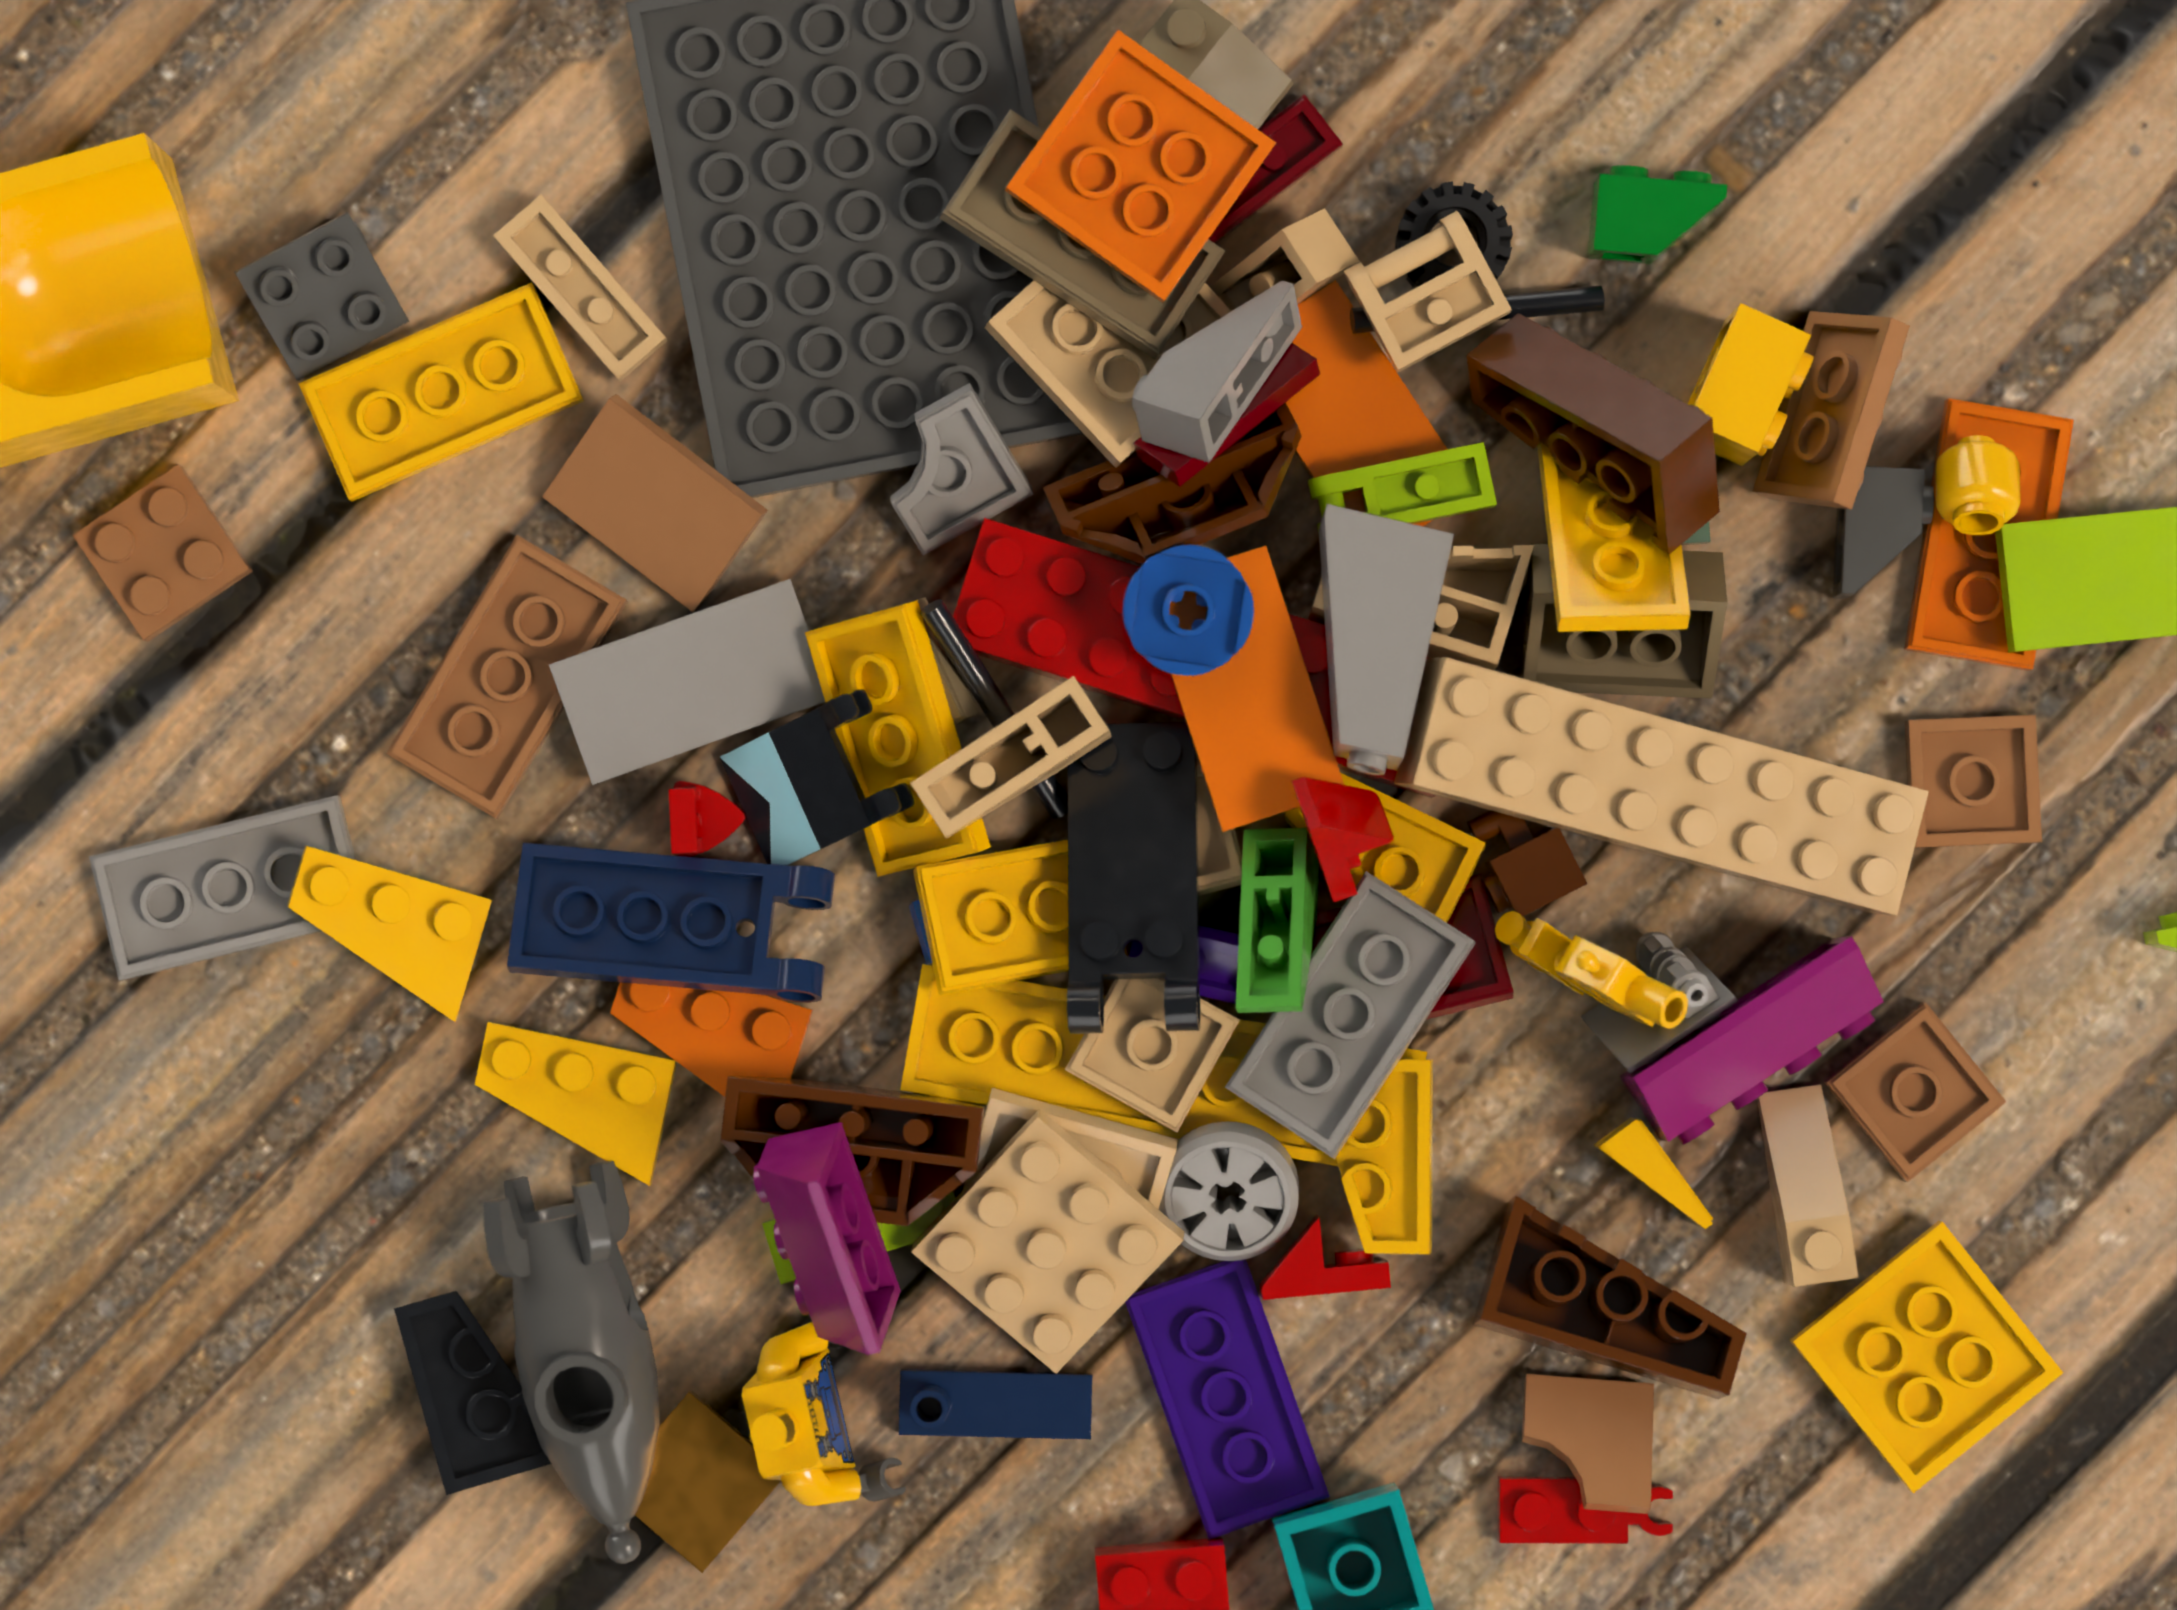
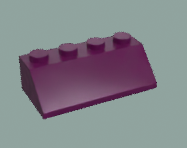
M1852 936L1831 938L1737 999V1002L1721 1012L1720 1016L1713 1023L1694 1030L1669 1047L1665 1054L1657 1061L1643 1065L1631 1074L1626 1071L1620 1075V1078L1662 1141L1669 1142L1677 1137L1681 1144L1684 1145L1713 1127L1715 1124L1709 1115L1727 1103L1731 1102L1734 1108L1738 1110L1768 1091L1763 1080L1784 1067L1788 1074L1792 1075L1817 1060L1822 1055L1817 1045L1838 1032L1842 1040H1846L1868 1027L1875 1021L1870 1011L1884 1001Z

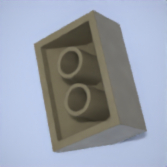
M1173 0L1139 43V45L1257 129H1259L1294 84L1292 79L1233 23L1200 0Z
M1531 544L1534 547L1529 561L1525 591L1522 679L1576 693L1713 698L1727 608L1723 552L1682 550L1690 606V619L1687 629L1558 632L1548 544Z

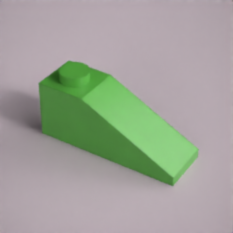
M1307 828L1244 830L1236 1010L1238 1013L1303 1010L1317 922L1319 862Z

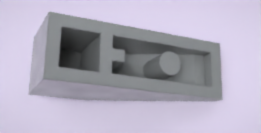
M1280 281L1162 354L1151 372L1139 379L1132 396V407L1136 413L1142 441L1208 463L1211 461L1302 328L1293 283Z

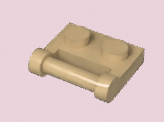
M1458 211L1440 219L1441 226L1375 262L1365 267L1359 262L1343 271L1348 285L1363 308L1397 373L1511 313L1512 309ZM1451 249L1457 253L1462 264L1384 304L1377 291L1378 288Z

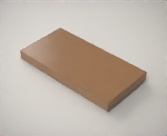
M516 535L386 754L498 819L564 709L549 664L602 646L628 601Z

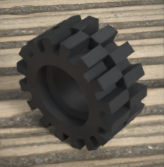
M1453 181L1444 182L1438 188L1432 189L1430 187L1421 192L1420 197L1415 201L1412 200L1406 208L1398 226L1395 248L1399 249L1431 232L1433 227L1440 222V219L1458 211L1463 220L1475 230L1478 237V247L1497 280L1510 258L1512 250L1510 245L1513 237L1512 226L1507 224V213L1503 206L1498 207L1492 201L1494 196L1487 190L1481 193L1474 189V184L1464 182L1463 186H1454ZM1435 258L1406 273V280L1414 288L1415 285L1420 286L1456 266L1443 264Z

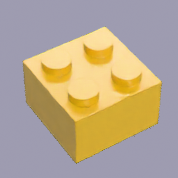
M1742 303L1724 320L1687 402L1688 405H1695L1704 411L1705 414L1712 417L1715 454L1740 466H1743L1756 454L1763 457L1767 449L1772 450L1788 416L1778 410L1783 397L1789 399L1794 390L1798 391L1814 359L1813 355L1804 352L1811 334Z

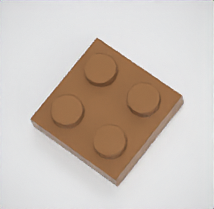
M179 464L72 535L142 640L149 642L253 572L183 466Z

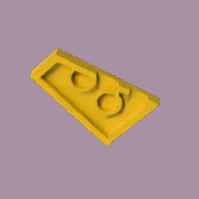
M305 845L287 907L456 1023L492 900Z
M488 1022L475 1085L603 1160L614 1161L617 1168L651 1186L677 1062L674 1059Z
M1400 1059L1336 1156L1342 1176L1341 1181L1365 1253H1432L1433 1060Z

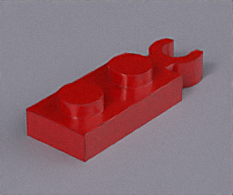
M1498 1476L1499 1543L1628 1544V1525H1639L1645 1532L1655 1536H1664L1673 1532V1524L1671 1522L1652 1521L1648 1514L1584 1509L1580 1485L1575 1477ZM1651 1485V1502L1655 1499H1673V1491L1663 1485Z

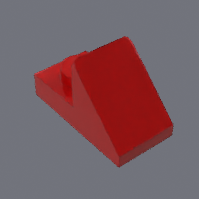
M1301 777L1291 781L1333 902L1357 895L1350 869L1362 866L1358 854L1386 845L1394 840V835L1379 796L1371 790L1308 777Z
M1316 1215L1259 1283L1260 1297L1262 1300L1391 1288L1389 1262L1386 1259L1374 1260L1373 1253H1365L1364 1249L1334 1252L1336 1264L1324 1265L1320 1218Z

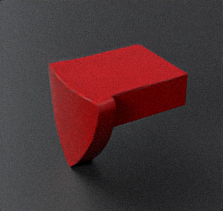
M677 781L673 786L674 788L668 789L671 854L677 853L678 856L692 857L709 851L732 835L746 820L744 811L733 801L704 785Z

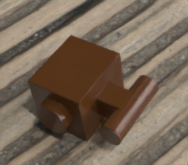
M1492 810L1467 822L1473 837L1485 842L1501 834L1509 850L1485 862L1491 875L1481 879L1498 913L1508 909L1509 912L1515 911L1525 916L1587 884L1560 829L1553 828L1533 838L1525 822L1527 820Z

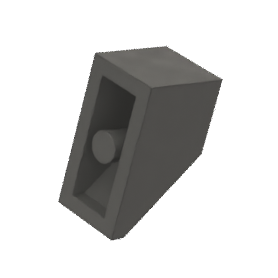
M1865 467L1863 483L1857 492L1852 510L1837 508L1833 598L1846 599L1855 594L1922 534V524H1931L1934 510L1933 486H1924L1925 469Z

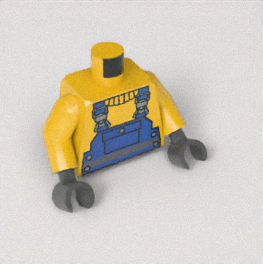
M812 1322L770 1338L761 1350L757 1372L742 1387V1399L749 1425L750 1438L762 1478L781 1480L783 1487L800 1504L806 1506L853 1501L859 1499L860 1494L873 1502L903 1494L906 1487L892 1489L885 1480L886 1469L902 1465L901 1461L897 1458H888L864 1465L859 1470V1473L854 1469L856 1466L828 1349V1342L830 1341L817 1337Z

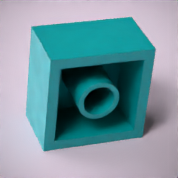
M1395 1482L1272 1518L1298 1610H1434L1402 1497Z

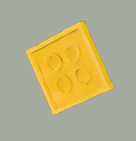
M1937 1221L1789 1340L1912 1493L1919 1490L2063 1374V1371L1942 1221Z

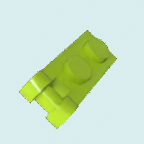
M1484 442L1332 473L1307 480L1311 499H1318L1321 517H1323L1327 504L1346 508L1343 494L1356 490H1361L1365 513L1410 524L1493 508L1497 505ZM1321 522L1317 524L1318 533Z

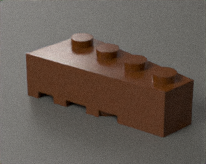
M1519 313L1466 355L1471 396L1474 404L1533 450L1541 443L1546 445L1552 457L1560 466V471L1575 483L1579 484L1585 478H1588L1609 494L1612 498L1609 500L1607 508L1628 523L1637 516L1656 531L1652 535L1651 542L1666 554L1670 555L1720 512L1712 417L1705 414L1699 407L1684 403L1658 389L1649 380L1632 375L1608 362L1602 355L1582 348L1560 336L1554 329L1542 326Z
M1518 1196L1507 1202L1472 1324L1715 1399L1730 1395L1747 1334L1679 1292L1670 1290L1642 1273V1270L1622 1258L1618 1259L1586 1240L1585 1236L1565 1224L1561 1225L1536 1210V1207Z

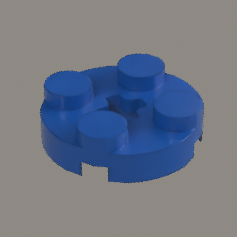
M1197 545L1171 547L1148 558L1127 584L1122 604L1123 624L1134 650L1159 670L1183 676L1205 674L1226 664L1243 647L1248 639L1254 617L1253 597L1241 572L1223 554ZM1186 591L1196 593V604L1206 607L1205 619L1194 620L1191 630L1179 628V617L1169 614L1170 603L1181 601Z

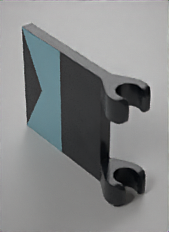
M864 689L842 694L817 709L720 756L767 864L788 866L914 806V798L906 783L883 789L865 798L835 729L872 712V704Z

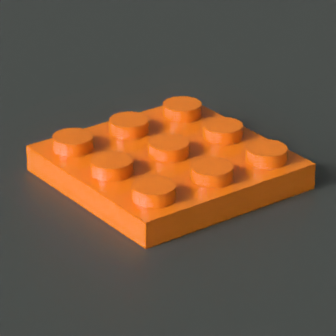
M1118 29L1008 183L1005 191L1163 303L1276 142Z

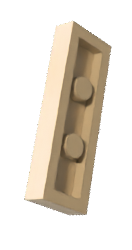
M541 194L493 235L619 382L668 341Z

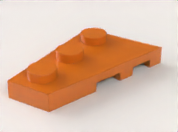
M624 982L619 983L610 1014L724 1097L726 1096L728 1076L792 1079L813 1013L812 1009L768 995Z

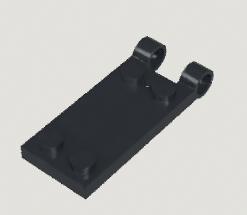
M1186 722L1106 724L1112 737L1068 765L1069 983L1067 988V1018L1069 1033H1103V980L1166 978L1164 986L1166 1031H1199L1201 1006L1197 753ZM1136 941L1143 946L1142 952L1137 957H1128L1124 952L1125 947L1128 943Z

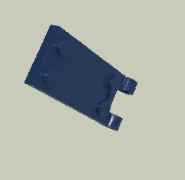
M523 843L507 967L510 973L772 995L778 999L792 1002H818L822 999L824 965L804 959L769 958L775 902L806 910H825L831 908L835 873L814 866H786ZM745 921L751 922L755 926L754 932L747 937L740 936L737 933L738 925Z

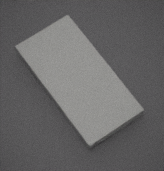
M791 579L549 664L592 785L825 702L805 636V632L809 630Z
M336 795L89 856L119 981L321 932L319 928L289 909L287 904L305 845L356 860L341 796Z
M1367 871L1356 886L1358 894L1347 899L1311 955L1303 1010L1274 1012L1225 1086V1088L1333 1159L1336 1158L1476 943Z

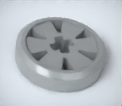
M1229 1121L1203 1125L1190 1131L1178 1140L1177 1150L1159 1210L1184 1231V1241L1181 1244L1190 1251L1200 1256L1220 1261L1249 1259L1275 1246L1292 1226L1299 1200L1297 1169L1285 1147L1262 1129L1245 1123ZM1233 1182L1240 1184L1239 1197L1241 1199L1232 1195L1226 1197L1224 1201L1217 1199V1183L1225 1188Z

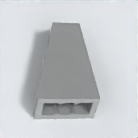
M1327 504L1319 528L1333 752L1334 756L1347 758V767L1372 775H1384L1386 768L1397 770L1405 755L1454 534Z

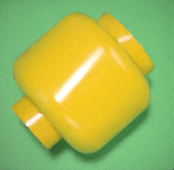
M1973 435L1961 439L1957 445L1948 448L1938 457L1935 468L1936 507L1940 516L1952 524L1956 530L1968 535L1991 534L1999 531L2004 526V523L2017 514L2021 501L2020 468L2018 459L2012 450L1996 443L1990 437Z

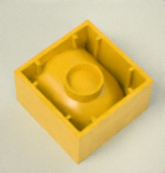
M142 133L0 173V468L239 401L174 163L164 150L149 136Z

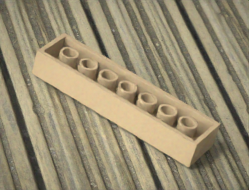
M1447 657L1430 658L1425 661L1405 755L1397 770L1394 782L1396 785L1860 911L1894 916L1898 915L1929 791Z

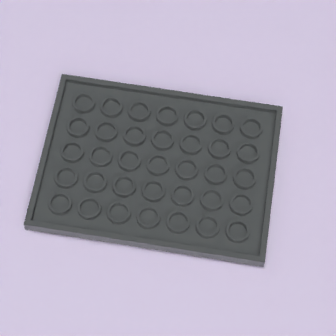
M635 0L626 2L715 470L749 496L756 498L917 467L920 461L922 439L915 422L914 413L968 383L973 387L1009 449L1083 435L1081 430L984 328L987 322L1025 289L1033 279L940 219L942 212L1010 109L1039 128L1014 0Z

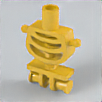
M1515 911L1505 913L1497 921L1495 935L1498 940L1510 945L1513 954L1526 961L1534 969L1560 981L1572 991L1582 996L1585 993L1610 1009L1649 1027H1653L1656 1023L1671 1029L1676 1027L1685 1017L1688 999L1683 992L1647 976L1622 957L1578 936H1574L1571 940L1541 919L1537 918L1535 921H1526L1524 916Z

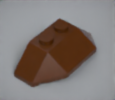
M1285 402L1181 487L1138 459L1135 450L1117 468L1108 460L1044 486L1043 489L1064 535L1143 564L1148 558L1171 547L1180 545L1198 546L1268 517L1302 436Z
M728 1076L720 1141L732 1155L736 1156L754 1179V1167L758 1165L769 1138L841 1122L876 1222L909 1226L977 1172L985 1107L919 1093L805 1079Z

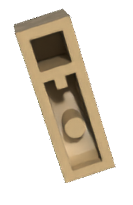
M1073 676L910 784L944 836L948 838L1061 771L1112 736L1110 730Z
M1821 1084L1765 1092L1757 1098L1784 1283L1798 1287L1859 1278L1849 1210Z

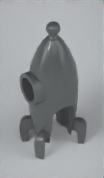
M614 1161L597 1162L589 1166L592 1182H584L572 1186L575 1203L536 1211L528 1177L522 1176L504 1181L505 1198H496L483 1202L484 1231L488 1257L492 1267L499 1275L505 1278H512L513 1311L516 1335L514 1344L515 1358L524 1401L540 1446L570 1493L599 1523L607 1526L610 1532L604 1542L607 1556L616 1563L626 1564L634 1561L641 1551L640 1538L635 1531L630 1529V1520L635 1516L644 1498L651 1475L660 1425L657 1368L649 1329L617 1246V1242L623 1239L628 1231L630 1221L629 1207L623 1183Z

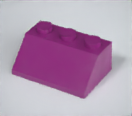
M839 1122L769 1138L758 1165L754 1167V1184L759 1199L762 1203L769 1202L776 1220L774 1238L777 1250L782 1259H790L796 1276L794 1292L800 1312L803 1315L810 1314L817 1337L866 1355L879 1353L901 1290L842 1123Z

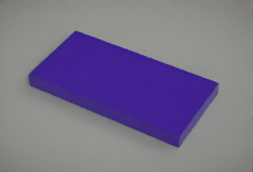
M1246 1259L1220 1261L1134 1292L1125 1303L1209 1540L1330 1497Z

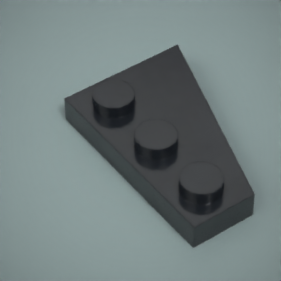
M455 1290L394 1308L445 1494L449 1495L550 1465L551 1462L540 1446L524 1401L520 1383L459 1293Z

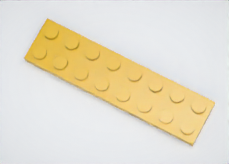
M922 964L900 1088L902 1091L987 1105L991 1089L995 1088L1177 1139L1182 1138L1185 1134L1200 1126L1210 1123L1240 1122L1255 1126L1272 1135L1285 1147L1292 1159L1338 1166L1336 1158L1333 1159L1225 1088L1266 1025L1265 1023L1239 1019L1240 1021L1178 1132H1175L1065 1070L1084 1034L1069 1033L1067 989L1024 981H1013L939 995L933 966ZM1407 1048L1400 1059L1426 1060L1427 1052Z

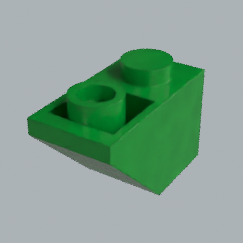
M1630 165L1611 166L1610 174L1600 173L1593 185L1587 259L1640 264L1653 263L1721 205L1727 197V184L1711 183L1712 175L1705 172L1677 171L1674 172L1673 180L1648 178L1649 170L1644 167Z

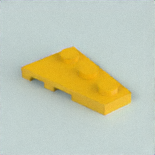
M1340 772L1344 785L1371 790L1379 796L1394 835L1392 842L1358 854L1362 866L1350 869L1355 886H1357L1367 871L1448 923L1485 849L1486 843ZM1300 808L1285 813V821L1293 828H1307Z

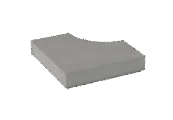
M970 383L914 413L915 422L922 439L920 461L910 480L891 495L890 498L892 506L922 555L983 523L984 518L990 519L1034 495L1031 484Z

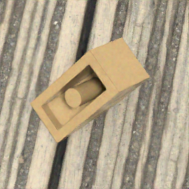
M1324 208L1281 229L1211 285L1210 288L1233 311L1283 280L1294 284L1297 303L1300 304L1344 274V270L1357 264L1359 259Z

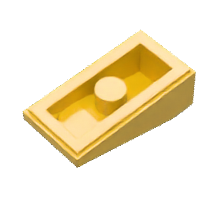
M1630 1117L1594 1144L1603 1154L1696 1225L1706 1229L1713 1224L1711 1221L1713 1217L1641 1119Z

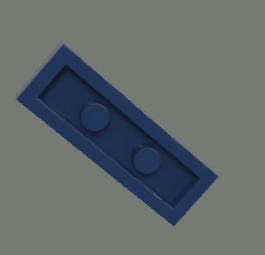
M901 1369L899 1435L1091 1440L1093 1374Z

